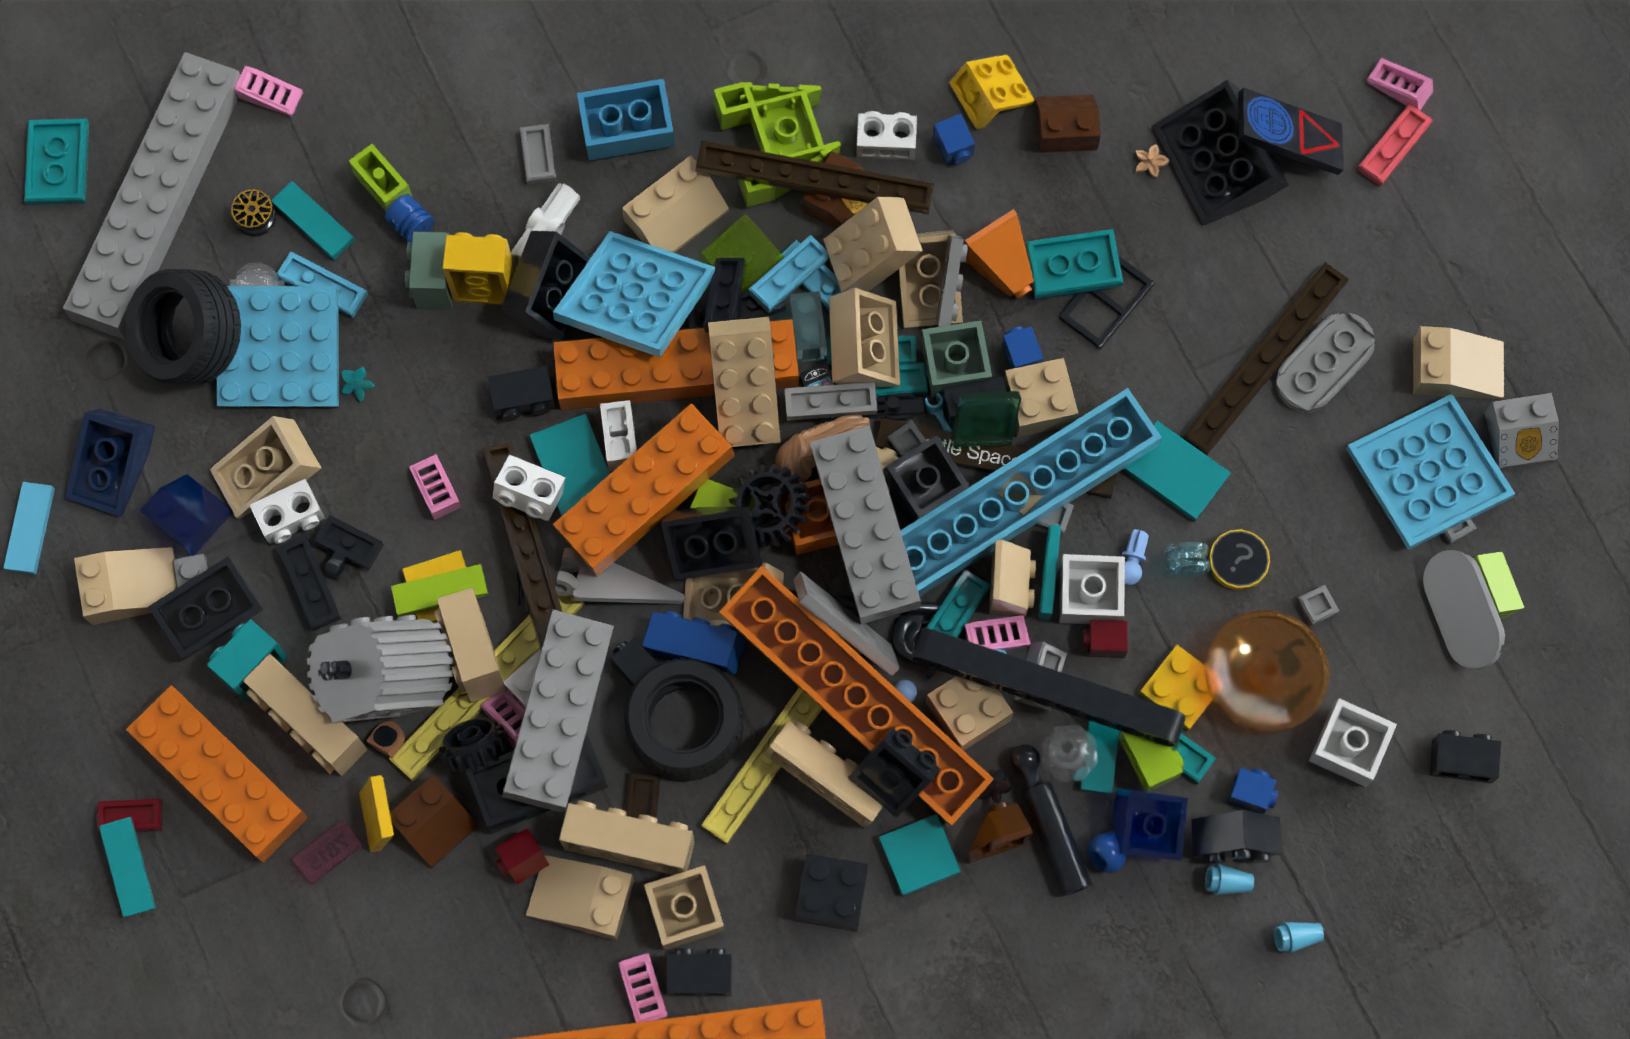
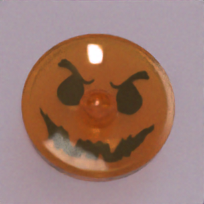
M1256 610L1235 617L1223 626L1214 637L1205 659V680L1210 696L1216 706L1232 722L1255 732L1279 733L1301 725L1320 707L1329 685V663L1320 640L1303 622L1278 611Z

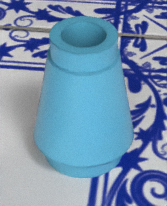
M1221 864L1209 866L1206 870L1205 888L1207 891L1213 892L1214 895L1252 892L1254 876L1252 873Z
M1282 922L1280 926L1274 928V940L1277 949L1280 952L1286 951L1288 954L1317 942H1322L1324 939V932L1320 923Z

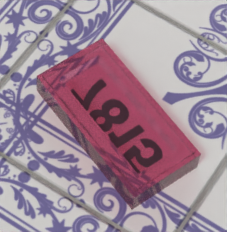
M342 820L296 855L293 861L313 885L363 845L344 820Z

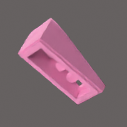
M1383 58L1379 60L1367 78V83L1405 106H1408L1410 103L1420 111L1433 92V79ZM1385 71H1388L1389 75L1385 81L1382 80L1381 77ZM1396 77L1400 78L1396 85L1392 84ZM1406 83L1410 84L1407 90L1403 89Z
M249 66L244 67L235 87L238 99L290 117L293 116L303 94L302 89ZM262 85H265L266 88L263 94L260 95L259 92L261 90ZM274 89H277L274 100H271L270 97ZM285 93H289L286 104H280Z
M437 454L409 466L434 520L462 508ZM435 464L437 469L422 476L419 475L418 471ZM440 475V479L424 485V481ZM443 484L446 487L431 495L428 494V491ZM449 494V498L433 504V500Z
M1024 615L978 621L964 625L966 641L979 645L976 633L982 632L984 645L981 646L993 650L1001 649L1007 651L1030 646ZM1017 624L1019 640H1014L1011 625ZM1005 627L1008 639L1005 642H1002L999 629ZM993 629L996 643L990 642L988 630Z
M506 690V692L494 695L482 703L481 708L493 722L497 721L498 725H503L509 744L515 750L520 727L516 730L513 728L522 723L525 708ZM505 703L509 705L499 713L495 711ZM513 713L516 714L515 716H513V717L510 718L509 720H507V721L504 720L505 718H507V717L510 716L511 714H513Z
M649 953L619 962V968L636 1023L668 1017ZM646 965L647 971L629 976V970ZM650 978V984L633 989L632 983ZM650 991L654 992L655 996L636 1001L635 996ZM657 1003L659 1009L640 1014L639 1008Z

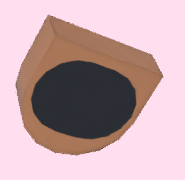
M387 721L380 724L366 742L376 750L393 758L401 748L405 734L397 723Z

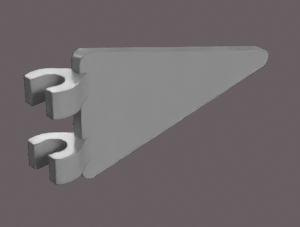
M572 548L564 549L560 567L561 571L558 572L555 586L559 596L573 594L572 598L575 601L684 603V594L616 563L611 564L597 576ZM578 571L577 579L570 573Z

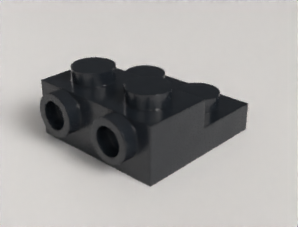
M891 728L852 771L849 778L897 818L932 782L940 768L936 765V759L931 753L926 751L920 752L912 745V739L906 732H897Z

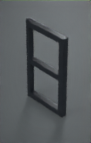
M1120 256V267L1146 286L1127 309L1100 290L1089 291L1121 315L1101 340L1069 316L1088 292L1078 293L1059 316L1062 321L1099 349H1102L1155 285L1154 280L1148 278Z

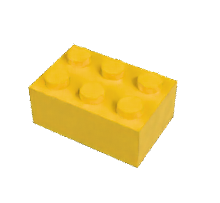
M464 232L446 235L443 271L453 301L502 304L515 273L507 239L494 234H489L485 237H473L471 234Z

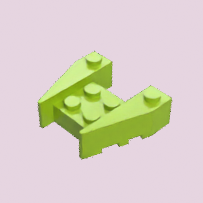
M740 82L714 89L713 107L721 130L751 123L760 151L821 163L826 162L831 151L837 154L840 152V141L824 145L811 108L820 104L821 86L799 85V87H780L779 84L768 83V86L752 85L750 82ZM738 179L746 207L776 200L791 190Z

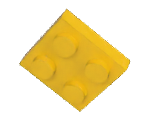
M1176 645L1139 694L1147 701L1183 713L1186 716L1183 728L1189 731L1222 689L1216 673L1179 645Z

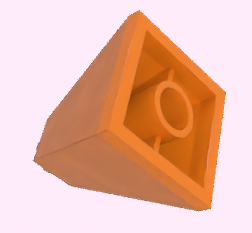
M1014 209L964 240L963 244L968 246L965 262L1008 297L1014 294L1018 299L1032 290L1029 284L1034 282L1018 216Z

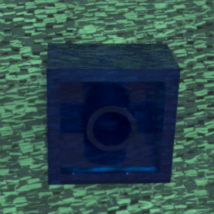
M188 474L161 487L140 510L151 524L191 556H194L233 513L231 508Z
M1116 789L1112 822L1120 853L1181 861L1188 798Z

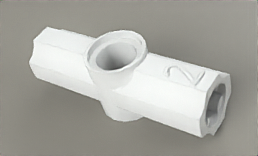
M558 183L542 208H537L531 214L525 233L511 251L512 258L519 262L531 231H556L561 235L565 227V221L578 204L580 195L571 187Z

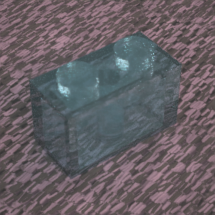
M820 291L790 294L791 319H793L797 362L827 359Z

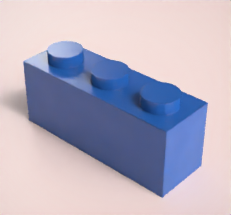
M665 611L664 614L653 612L642 647L652 656L669 660L675 658L699 659L701 662L704 661L709 665H714L721 672L731 675L736 674L746 640L733 626L728 624H721L720 627L712 626L709 621L698 617H693L692 621L682 619V615L672 611Z

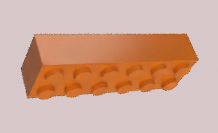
M691 403L553 525L559 535L588 567L599 576L735 457L733 448Z
M172 685L126 729L263 863L308 819L273 782Z

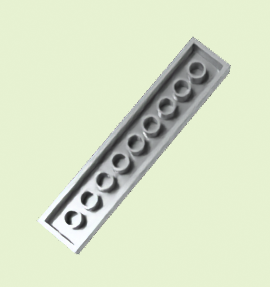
M184 52L65 302L63 309L71 321L124 340L127 339L125 326L130 300L139 285L149 275L159 271L238 101L235 92L236 84L240 78L238 70Z

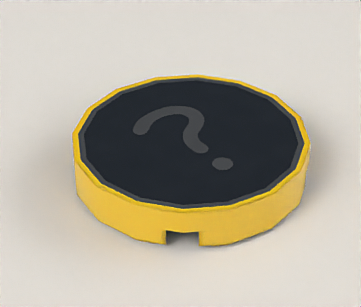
M1240 529L1230 530L1217 538L1210 549L1208 562L1212 575L1220 584L1233 590H1244L1258 585L1265 577L1270 565L1269 550L1261 538L1252 532Z

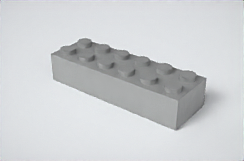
M870 425L810 442L812 455L861 624L921 608V600Z
M557 610L552 611L502 797L562 813L565 811L610 643L613 625Z

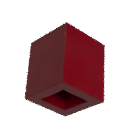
M1090 620L1088 629H1083L1082 647L1088 648V657L1125 658L1128 652V621Z
M528 828L495 847L501 857L496 861L505 878L511 875L517 885L549 866L548 861Z

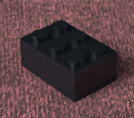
M531 231L500 311L537 338L563 339L568 325L555 321L553 311L591 258L556 231Z
M229 557L221 560L148 606L183 660L191 657L264 610Z

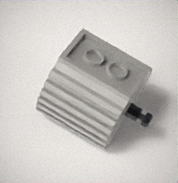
M407 615L396 618L397 621H393L392 616L379 617L374 619V622H370L369 617H362L350 620V626L348 624L330 626V632L318 635L314 644H310L308 652L312 653L311 657L307 658V665H310L307 677L311 678L312 681L309 687L310 690L315 692V695L312 696L314 702H319L321 707H318L320 712L329 714L332 723L403 717L444 705L443 697L446 691L451 690L452 683L448 684L449 678L453 677V671L450 670V664H453V657H449L448 652L451 651V647L445 643V640H447L446 633L441 634L439 631L442 628L441 625L433 623L429 619L416 620L415 615Z

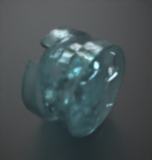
M1181 542L1176 548H1174V545H1169L1165 548L1166 558L1169 559L1167 574L1187 577L1202 575L1210 571V562L1206 560V556L1209 554L1206 543Z

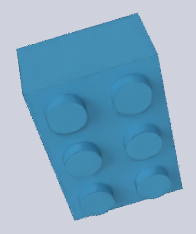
M664 79L577 93L589 161L675 146Z

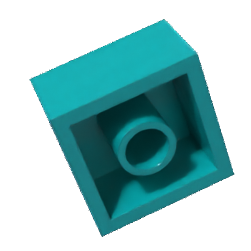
M251 619L246 624H240L233 631L232 639L224 647H218L210 656V662L207 664L212 672L245 703L251 697L246 693L249 687L243 680L269 654L281 665L289 658L280 645Z

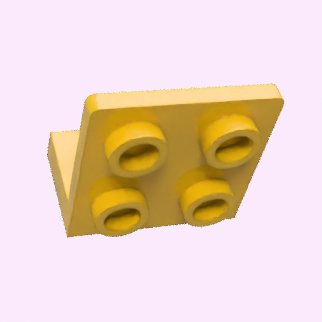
M1008 55L968 61L949 82L976 130L985 128L999 111L1028 106L1035 101Z

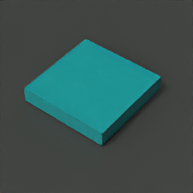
M937 814L879 836V841L902 896L961 873Z

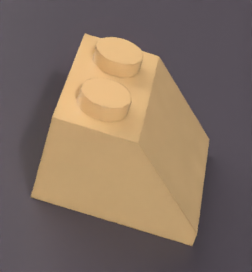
M996 539L992 554L989 615H1024L1026 617L1028 608H1033L1034 590L1029 589V578H1035L1036 560H1030L1031 550Z

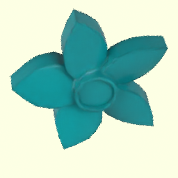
M364 367L357 369L355 372L351 370L341 371L343 379L347 382L341 393L349 394L354 391L357 399L362 402L365 397L364 390H369L375 386L371 381L364 379L366 377Z

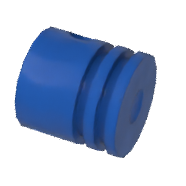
M409 194L397 198L388 207L384 216L385 220L407 242H412L413 232H429L435 221Z

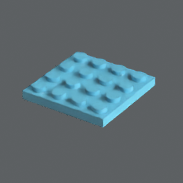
M610 231L553 311L554 320L661 357L712 281L715 267Z
M227 286L234 296L240 312L241 336L232 362L217 377V406L338 407V286Z
M1453 394L1349 444L1346 448L1408 550L1513 498L1515 492Z

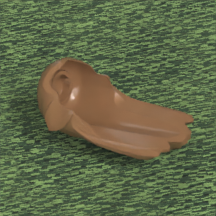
M861 414L845 415L834 421L815 425L808 430H802L801 433L793 435L778 449L775 464L780 467V470L783 467H788L791 470V474L797 473L801 477L799 482L805 483L812 475V468L816 467L810 442L869 426L870 420L868 417H862Z

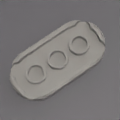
M1338 313L1327 317L1279 368L1275 386L1282 402L1295 411L1306 413L1315 412L1325 407L1368 362L1373 354L1375 346L1374 333L1368 322L1362 317L1351 313Z
M1447 550L1436 554L1430 559L1425 568L1423 585L1447 649L1452 658L1466 668L1475 669L1490 666L1501 655L1499 652L1505 642V632L1480 567L1474 558L1461 551Z

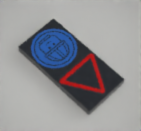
M1244 87L1238 92L1239 140L1336 175L1344 171L1342 123Z

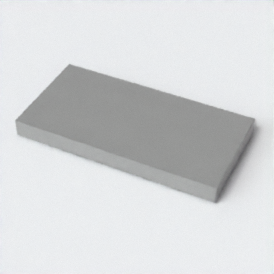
M800 571L794 578V585L800 604L887 674L893 676L900 667L892 645L867 624H861L857 616Z

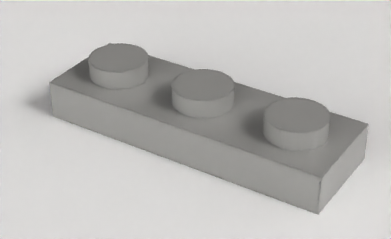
M949 235L936 316L938 327L951 325V321H956L958 304L954 303L955 293L961 292L963 274H959L960 262L965 263L968 248L966 244H963L964 239L961 236Z
M875 382L785 388L787 421L841 417L853 414H877Z

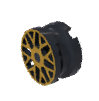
M256 189L246 190L240 193L232 203L231 214L238 228L244 234L261 236L268 233L267 230L271 226L274 227L276 211L269 196L264 192Z

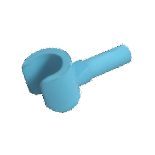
M936 393L937 405H931L926 397V411L936 416L944 431L953 432L944 416L943 397L941 394Z

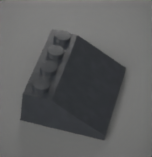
M1229 80L1224 81L1153 125L1203 225L1264 201L1289 186L1271 151L1239 140L1238 92L1240 90Z

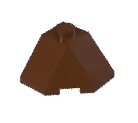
M1002 802L990 808L992 812L987 813L968 853L967 860L969 864L1028 844L1032 830L1017 803L1009 806L1008 802Z

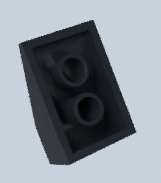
M696 507L677 510L669 513L660 522L675 580L760 568L763 566L749 507Z

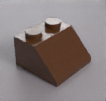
M1093 94L1035 98L1039 153L1098 150L1101 138L1099 108Z
M434 774L390 812L392 825L431 868L479 827Z

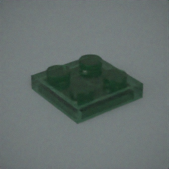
M1019 391L960 393L951 435L953 447L1012 445L1021 404Z

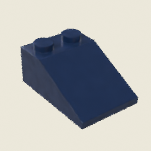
M101 408L85 412L65 499L117 516H123L148 458L155 426Z

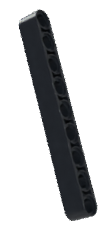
M920 628L910 656L911 660L920 665L1168 747L1177 746L1186 718L1183 713L929 628Z

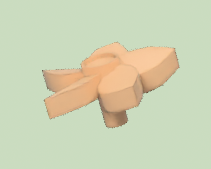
M1157 144L1150 147L1149 153L1143 150H1136V155L1141 160L1137 165L1136 173L1144 172L1149 168L1150 175L1157 179L1159 167L1167 165L1170 160L1164 155H1158L1159 149Z

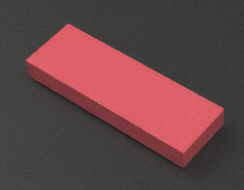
M1409 103L1361 162L1357 170L1381 187L1428 129L1433 120Z

